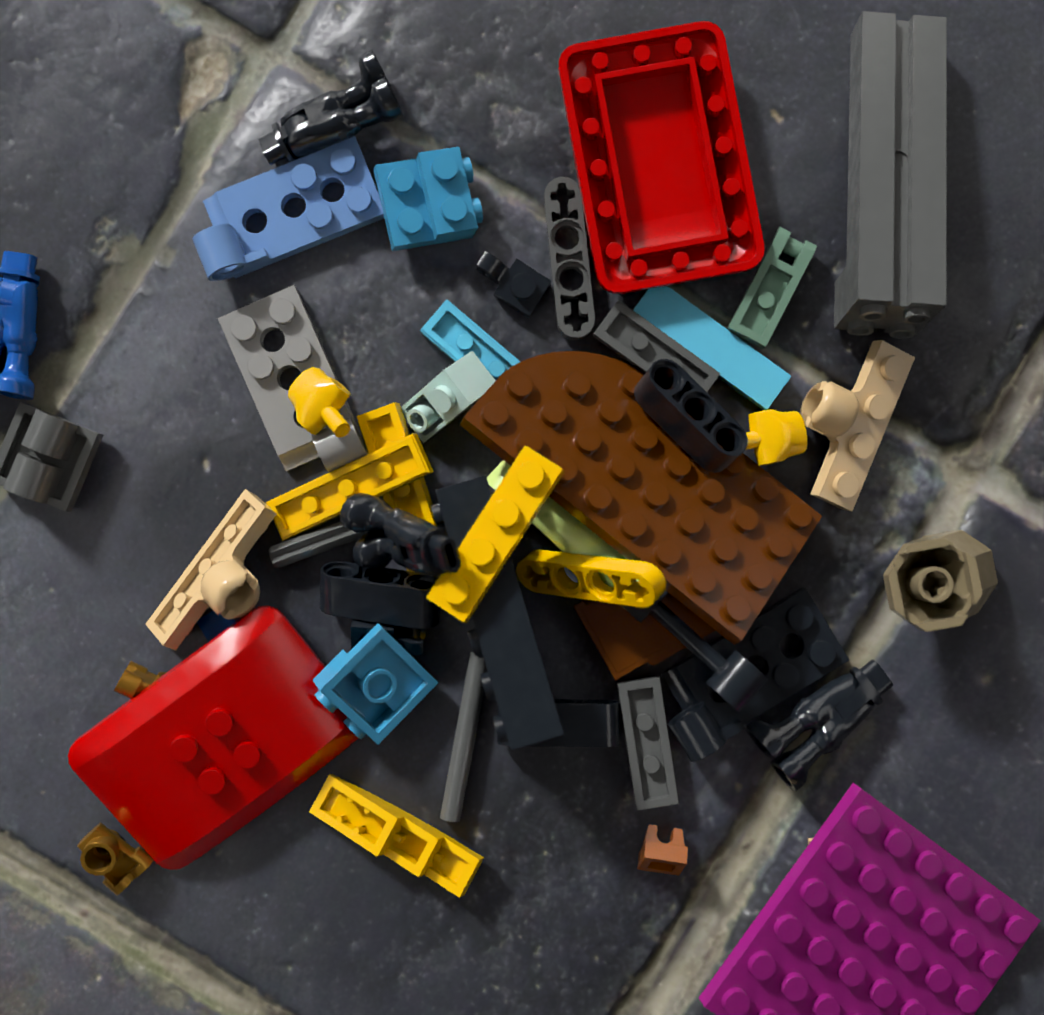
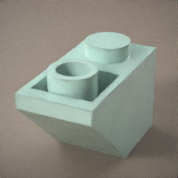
M471 351L444 369L401 407L404 418L424 443L474 405L496 380L476 354Z

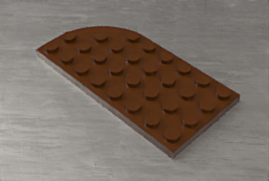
M560 351L541 354L523 360L501 374L463 417L460 426L510 466H512L526 445L561 467L564 473L550 493L549 497L626 559L645 561L656 566L665 577V590L733 645L742 641L822 518V515L744 453L721 472L712 473L703 469L639 406L635 400L634 389L644 373L627 363L590 352Z

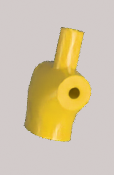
M311 367L302 372L288 390V398L295 408L298 423L314 435H317L326 425L339 438L346 436L350 432V425L339 411L351 393L340 382L327 376L319 368Z
M770 409L748 414L750 432H746L748 438L746 450L753 449L758 466L782 462L791 456L799 455L806 451L808 444L804 420L799 412H779Z

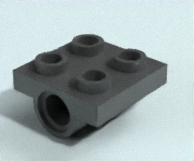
M20 402L0 448V485L15 495L39 503H45L66 512H72L104 435L27 403Z

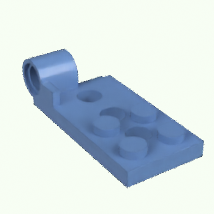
M354 136L215 192L211 197L203 200L213 226L198 232L192 240L208 280L221 281L231 277L238 278L384 219L379 193L357 139ZM333 182L342 184L345 190L340 200L328 202L323 199L322 192L326 185ZM292 198H301L306 202L303 214L296 218L286 216L284 213L285 204ZM255 213L266 215L267 225L263 231L259 233L247 231L246 222L251 215Z

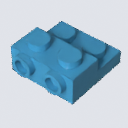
M460 147L419 152L416 159L375 165L374 175L392 251L469 239L474 236L478 229V223L483 221V211L479 198H471L468 183L473 182V167L469 157L462 158Z
M379 623L348 653L343 649L313 679V682L319 689L314 696L331 713L339 708L347 716L343 721L344 724L359 739H362L367 734L377 745L438 684Z

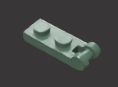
M782 227L778 228L753 279L727 327L734 335L761 349L767 346L817 248V245L807 240L802 243L790 237L791 232ZM781 252L795 258L792 266L778 259Z

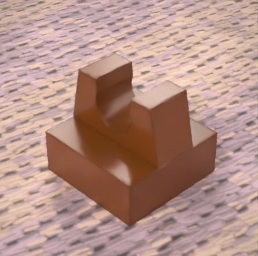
M649 824L641 850L639 851L637 870L679 876L687 865L688 847L684 844L683 830L674 828L670 835V842L662 843L657 837V825Z

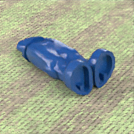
M3 251L0 267V359L1 352L5 346L8 353L4 370L0 374V395L15 399L32 400L34 399L35 385L29 378V356L34 352L37 341V287L40 277L35 274L38 258L26 253Z

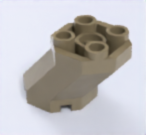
M963 530L926 535L921 539L903 544L883 574L889 609L924 632L962 626L967 618L979 613L998 584L992 550Z

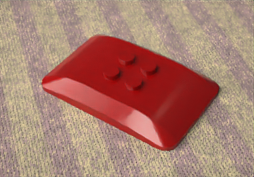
M698 21L568 46L559 58L558 72L589 242L600 286L612 294H624L740 273L755 268L763 258L765 245L723 31L712 22Z
M267 605L252 609L248 614L241 617L77 738L70 747L68 763L77 776L158 865L165 869L178 870L189 865L262 814L349 747L358 737L344 724L343 721L347 716L339 708L331 713L314 696L319 689L313 682V679L326 666L284 614L277 608Z

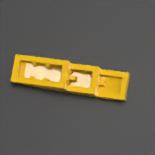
M333 774L328 775L309 811L375 856L385 855L417 877L425 875L459 898L465 895L484 857L410 813Z

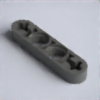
M558 177L548 183L544 193V211L558 330L564 338L570 341H580L590 335L595 322L584 212L579 185L569 177ZM565 189L567 196L574 197L568 200V218L560 219L559 201L551 200V198L557 196V190ZM576 215L577 220L570 217ZM552 217L560 220L553 222ZM565 228L575 231L579 238L577 246L569 250L560 248L555 241L557 232ZM568 269L578 271L583 278L582 286L574 291L564 289L559 281L561 273ZM583 296L586 298V302L578 301L577 305L579 317L587 319V322L581 325L580 331H573L572 325L564 323V320L570 318L571 306L570 302L562 305L561 299L573 301Z

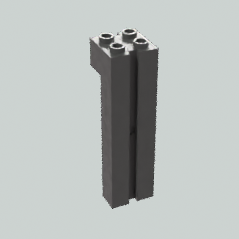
M862 11L850 36L846 267L835 281L834 329L847 330L849 334L855 336H864L873 333L874 328L884 329L883 333H889L890 337L905 339L917 335L946 306L947 17L913 15L910 21L896 20L895 13Z

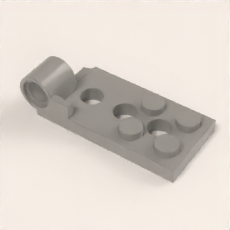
M295 285L217 318L286 472L318 458H321L327 471L331 472L368 454L363 436L347 401L339 412L350 425V432L346 436L339 438L326 425L317 435H314L299 426L296 420L295 408L288 398V390L281 386L280 376L288 368H297L302 373L311 367L323 370L327 376L337 380ZM272 330L282 331L285 336L283 347L276 352L267 351L263 343L266 334Z

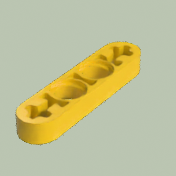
M538 549L529 553L516 567L520 582L527 589L536 593L645 608L651 606L666 589V580L663 573L656 566L645 561ZM564 567L568 568L574 573V575L578 579V583L574 582L568 577L564 570ZM599 572L606 574L611 579L614 588L609 587L601 580Z

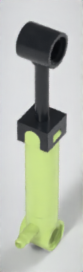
M504 460L487 477L490 487L494 490L497 489L511 467ZM550 497L547 498L531 523L562 552L626 559ZM599 572L601 580L609 587L614 588L611 579L606 574ZM666 590L649 607L640 608L621 605L639 623H642L649 614L653 616L708 666L714 674L706 683L738 713L767 683L768 679L735 650L725 659L662 602L668 595Z

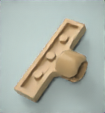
M883 340L873 341L855 386L851 391L832 381L819 382L809 390L802 402L800 414L806 427L825 435L830 441L828 452L810 495L842 510L853 511L915 357Z
M247 489L243 491L145 625L163 646L176 651L209 607L217 615L220 613L226 619H234L248 614L256 606L260 595L259 582L244 566V559L259 537L267 530L277 513L257 495Z

